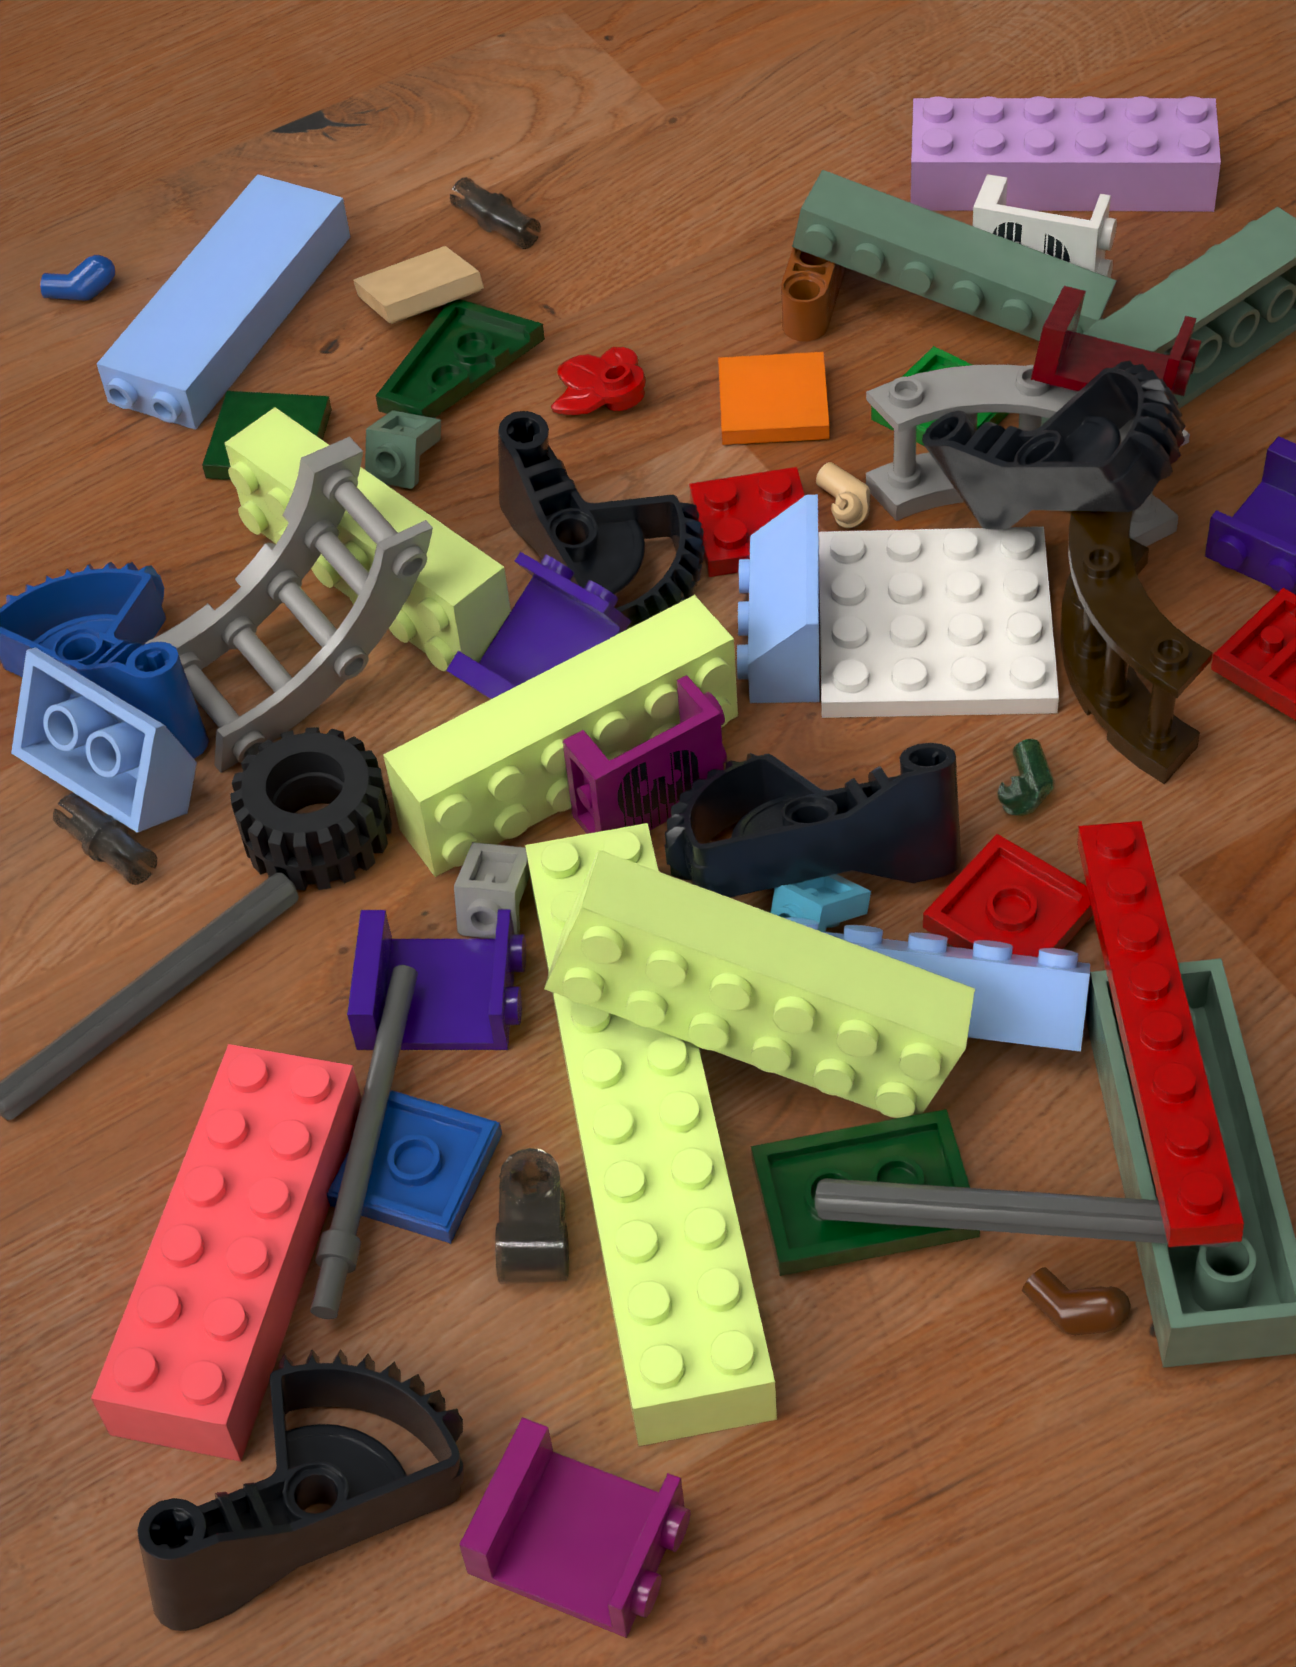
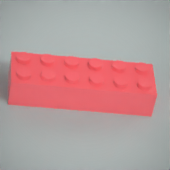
M228 1044L91 1397L109 1435L242 1461L270 1380V1374L274 1369L330 1207L327 1193L350 1149L362 1100L353 1065Z

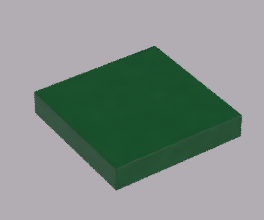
M227 391L202 464L205 478L231 480L228 474V469L231 466L225 442L275 407L323 440L332 411L329 396Z

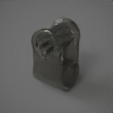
M527 1148L518 1150L506 1159L499 1175V1222L496 1224L495 1232L499 1284L568 1281L569 1239L566 1222V1200L561 1187L558 1163L551 1154L542 1149ZM536 1188V1192L530 1193V1189Z

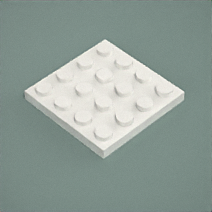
M1010 527L1008 530L959 528L819 532L822 718L1058 713L1059 693L1044 527Z

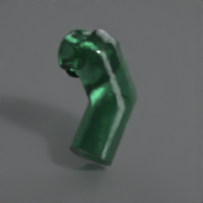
M1026 739L1014 746L1012 753L1020 776H1011L1012 784L1010 786H1006L1001 782L998 787V800L1004 810L1014 816L1032 814L1053 791L1055 786L1042 745L1036 739Z

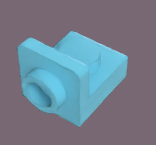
M837 874L789 885H781L774 889L770 913L783 918L794 917L815 920L819 922L818 931L826 932V928L836 927L840 922L867 914L871 891Z

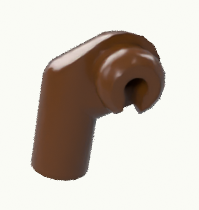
M1042 1267L1033 1273L1022 1288V1292L1068 1335L1097 1334L1115 1330L1128 1319L1131 1304L1129 1298L1119 1288L1099 1286L1069 1290L1046 1267Z

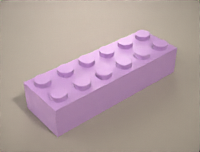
M939 96L913 98L912 204L931 211H973L987 174L1008 178L1006 206L1034 211H1094L1100 194L1111 195L1109 211L1214 212L1221 165L1216 98H1199L1194 96L1185 98H1148L1143 96L1134 98H1097L1092 96L1083 98H1046L1041 96L1032 98H996L990 96L982 98H945Z

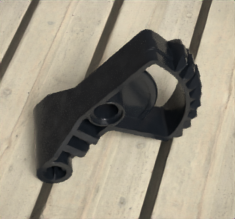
M1129 360L1120 362L1113 368L1103 369L1050 419L1035 430L1023 431L1014 426H1009L1005 429L1003 426L992 422H986L976 430L965 412L958 410L945 414L934 421L923 434L922 442L982 528L1008 530L1031 510L1130 512L1136 510L1145 502L1158 482L1169 477L1173 472L1171 464L1176 462L1181 456L1179 448L1185 441L1182 432L1186 425L1181 418L1182 413L1177 406L1179 403L1164 380L1159 379L1153 370L1148 371L1143 364L1133 365ZM1135 417L1130 430L1121 442L1119 430Z
M529 411L513 412L504 417L498 429L499 504L513 530L537 551L541 559L546 554L567 566L575 573L570 581L582 588H585L588 581L591 580L615 595L628 586L639 572L645 554L644 539L670 537L675 547L676 556L666 574L644 595L616 609L631 621L627 627L629 629L694 595L695 586H697L701 578V563L704 561L705 547L702 546L704 531L701 528L702 523L699 522L697 505L679 502L675 495L588 503L582 499L574 481L567 475L563 461L557 459L549 446L547 422L540 415Z
M939 743L917 744L908 747L901 753L899 757L900 775L888 778L883 769L878 766L869 772L868 782L858 784L856 779L853 778L845 783V787L834 790L820 789L771 754L757 756L750 753L747 754L745 761L726 762L725 770L713 769L708 771L707 779H698L692 782V789L681 793L679 803L671 807V817L667 819V831H665L666 844L664 845L666 863L670 865L671 876L682 880H691V883L730 898L847 871H857L909 883L922 882L952 874L961 865L955 751L949 746ZM738 822L733 829L731 838L709 843L721 831Z
M313 1349L306 1359V1364L293 1366V1362L283 1354L279 1362V1370H275L270 1374L277 1465L275 1472L270 1477L259 1482L245 1483L243 1488L229 1494L226 1491L215 1493L214 1500L199 1506L188 1500L177 1498L159 1501L148 1508L140 1519L137 1529L153 1611L159 1622L171 1630L187 1631L204 1626L232 1614L300 1566L457 1501L460 1497L461 1484L464 1479V1466L456 1445L457 1440L463 1433V1419L459 1415L458 1409L446 1411L445 1398L442 1397L440 1390L425 1395V1384L421 1381L419 1374L401 1383V1371L398 1369L395 1361L379 1373L375 1371V1362L371 1359L369 1353L357 1366L348 1365L347 1356L344 1355L341 1349L333 1359V1363H320V1358ZM313 1407H344L370 1412L389 1419L412 1433L432 1452L439 1462L407 1475L395 1455L377 1439L364 1432L332 1424L307 1425L286 1430L285 1417L290 1411ZM315 1504L331 1506L325 1512L317 1514L304 1511Z

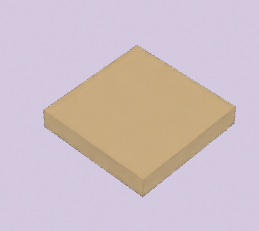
M446 246L353 280L358 297L391 324L474 294L484 288L480 272Z

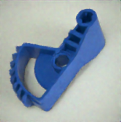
M109 562L103 569H94L91 564H88L84 571L72 573L67 569L64 576L54 579L46 575V581L35 587L26 584L25 592L18 596L6 595V604L0 608V661L5 670L23 677L26 650L36 647L165 725L194 759L201 755L208 746L209 738L176 647L166 642L145 644V642L156 636L166 621L162 608L165 588L160 575L152 565L138 570L133 562L127 563L121 569H117L112 562Z

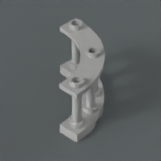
M970 365L950 367L918 373L908 377H899L889 383L866 392V400L894 428L893 462L866 473V485L869 487L871 495L896 521L934 507L963 503V499L931 454L928 452L916 455L917 425L939 419L945 414L959 410L965 412L977 430V413L1007 412L1019 413L1018 428L1023 431H1031L1041 426L1042 417L1051 418L1078 392L1031 380L1034 365ZM1135 417L1119 430L1121 442L1130 430ZM1185 430L1182 432L1185 441L1181 446L1189 443L1190 434ZM1151 492L1145 502L1135 510L1131 521L1130 538L1147 547L1177 531L1178 515L1160 499L1152 495Z
M350 436L301 457L295 487L283 513V517L289 524L277 544L265 543L253 560L235 578L241 587L216 610L207 603L180 624L145 642V644L166 642L176 647L195 700L219 727L216 731L214 765L221 773L236 763H241L248 754H259L258 746L268 739L274 741L281 736V733L288 732L319 707L346 680L357 676L363 671L369 660L368 655L396 619L410 595L420 572L427 563L426 554L433 527L426 520L399 533L357 488L363 450ZM345 511L352 516L377 544L370 572L363 567L338 538L339 530L337 527ZM321 554L358 595L352 609L338 629L335 628L301 589L302 579ZM281 603L287 606L322 647L312 660L293 678L256 635L257 627ZM230 649H238L275 692L241 716L237 714L201 671Z

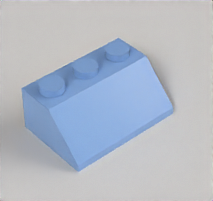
M818 494L805 495L750 536V559H739V593H749V601H738V636H748V644L737 645V679H749L750 703L820 702Z
M36 647L26 650L11 754L137 833L187 814L197 762L166 726Z

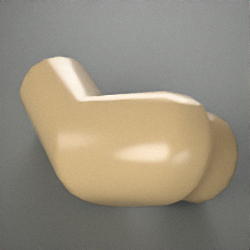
M832 462L826 463L817 474L816 484L836 498L835 504L832 503L831 506L836 522L845 528H855L861 525L868 518L870 511L871 493L869 487Z

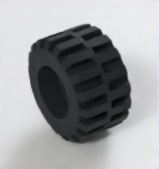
M319 727L306 728L305 733L294 735L293 730L281 733V739L274 743L269 739L258 746L259 754H248L241 762L243 772L235 773L232 780L234 792L230 794L231 805L247 857L251 858L253 867L260 875L268 873V877L281 872L292 881L296 890L303 891L306 890L308 884H317L318 890L331 888L330 882L339 879L345 884L356 878L354 871L360 868L367 871L376 863L373 853L384 852L388 845L386 835L390 834L392 829L391 812L381 768H379L377 758L372 750L365 751L364 743L354 736L345 740L343 731L330 729L327 734L320 733ZM329 804L314 812L295 813L310 805Z

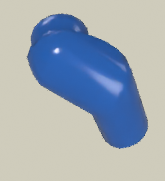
M92 255L86 258L69 274L44 273L40 283L41 294L43 298L92 300L112 281L115 276V266L107 257Z

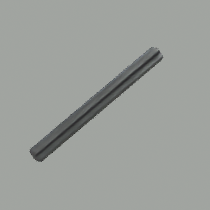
M281 872L273 874L1 1080L0 1116L7 1121L13 1120L295 904L299 896L292 881Z
M829 1178L820 1180L816 1188L815 1209L817 1210L818 1217L825 1220L1168 1244L1158 1200ZM1230 1242V1243H1217V1244L1193 1245V1246H1208V1247H1222V1248H1225V1247L1229 1246V1245L1231 1244V1242Z

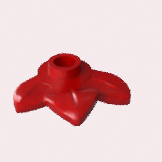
M611 347L601 357L590 354L578 355L563 362L558 367L557 373L560 380L568 388L551 405L552 412L565 415L588 414L604 404L612 411H623L637 405L645 396L646 377L642 368L637 366L639 359L636 353L626 347Z

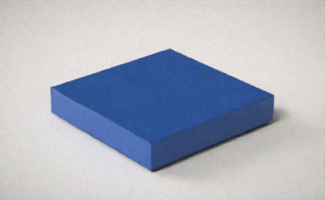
M391 1090L361 1216L451 1244L502 1136L500 1122ZM348 1153L327 1193L329 1204L332 1207L336 1206Z

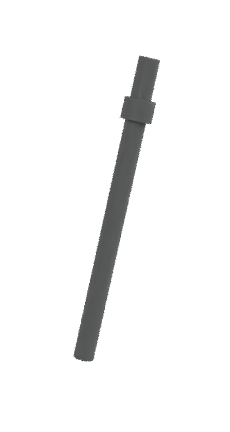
M398 965L393 968L330 1230L323 1232L321 1235L316 1256V1263L321 1268L310 1312L318 1318L335 1319L338 1316L347 1273H351L356 1269L361 1248V1240L356 1235L418 977V972L410 966Z

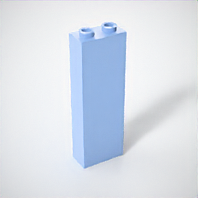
M257 174L97 362L108 403L115 404L123 409H131L159 418L164 422L176 423L196 430L350 238L343 198Z

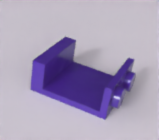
M1278 436L1267 449L1262 482L1237 512L1231 517L1216 510L1210 517L1205 557L1218 562L1226 568L1233 569L1266 584L1276 591L1285 588L1296 595V444Z
M520 552L514 562L533 576L479 663L458 651L446 671L486 697L493 699L625 631L631 621L614 607L619 598L591 580L588 581L585 588L570 581L575 573L546 554L539 563Z
M498 909L495 939H392L386 910L360 911L347 1012L357 1050H374L393 968L398 965L410 966L418 972L400 1050H508L510 1025H520L522 1016L521 988L513 987L514 972H525L526 967L525 935L514 933L510 909Z

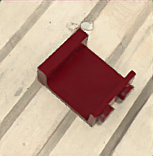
M1068 286L1062 288L1043 325L1031 380L1079 392L1103 369L1113 368L1120 362L1130 360L1133 365L1143 364L1148 371L1153 370L1159 379L1164 380L1173 394L1185 395L1202 342L1192 338L1197 318L1185 316L1170 355H1165L1077 333L1086 291Z

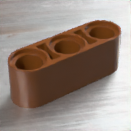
M792 248L781 283L782 330L785 335L797 341H812L826 333L846 267Z

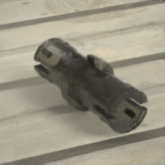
M468 177L461 178L455 183L452 190L463 195L465 198L461 199L455 194H450L451 204L477 219L478 225L489 233L492 230L498 232L521 249H528L537 241L538 236L527 231L526 228L529 227L535 232H540L541 225L539 221L513 207L512 201L507 196L501 193H491Z
M75 793L66 795L58 802L73 817L69 818L60 810L54 809V823L80 841L86 855L94 861L106 862L132 885L141 884L151 877L152 873L137 861L141 859L148 866L156 869L158 858L152 850L145 848L128 834L126 825L111 815H103Z

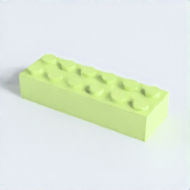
M275 407L226 441L225 446L231 466L228 469V474L237 489L241 504L238 508L241 520L251 532L257 535L262 533L277 544L289 524L283 517V513L295 487L301 457L327 447L329 444ZM360 467L357 488L398 533L425 520L433 527L426 554L427 563L420 572L410 595L389 627V630L401 642L407 643L409 641L426 653L431 663L441 671L447 670L458 651L479 663L511 612L504 566ZM345 511L337 527L339 530L338 538L363 567L370 572L377 544L352 516ZM321 554L311 570L323 585L329 588L336 587L347 595L354 604L358 595Z
M693 595L383 754L400 831L434 877L453 867L462 866L472 842L497 845L506 839H512L521 835L530 826L557 812L570 809L571 801L562 741L584 730L610 761L680 724L677 680L686 675L703 694L710 692L717 699L725 716V723L721 725V728L724 727L730 720L738 716L734 638L701 601Z
M598 850L562 929L544 988L550 992L567 997L576 1003L592 1006L630 1020L639 1026L658 1030L693 1043L702 1049L721 1053L754 1065L763 1071L776 1073L817 1088L823 1093L836 1095L880 1111L882 1114L893 1118L923 1114L965 1051L975 988L602 850Z

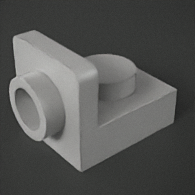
M472 842L454 884L457 931L460 935L495 939L498 909L511 910L514 933L519 934V903L530 877L526 848Z

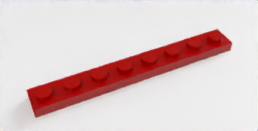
M1142 821L1078 826V850L1168 1246L1178 1247L1242 1242L1244 1221Z

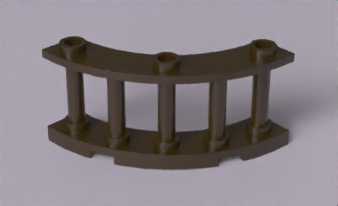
M1135 510L1130 512L1072 511L1068 536V557L1071 572L1065 586L1060 622L1062 658L1071 688L1086 715L1093 714L1099 724L1107 731V740L1139 769L1165 784L1197 749L1200 736L1198 730L1174 715L1176 698L1184 692L1212 661L1213 652L1196 643L1177 629L1158 610L1139 581L1137 575L1147 564L1149 548L1130 538L1131 521ZM1135 670L1153 683L1152 693L1149 692L1137 676Z

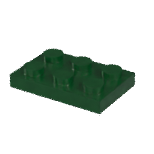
M947 1109L751 1146L752 1163L780 1276L980 1237V1230L825 1220L818 1217L817 1210L815 1209L816 1188L818 1182L825 1178L970 1188Z

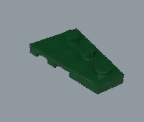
M461 299L447 303L376 394L378 411L388 414L393 410L431 418L437 417L545 340L543 324Z

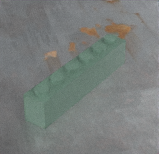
M825 170L821 171L801 207L792 245L793 248L1040 341L1043 325L1064 286L1086 291L1076 331L1082 334L1090 329L1096 321L1103 318L1117 281Z

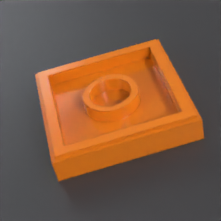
M824 352L718 357L722 445L830 439Z

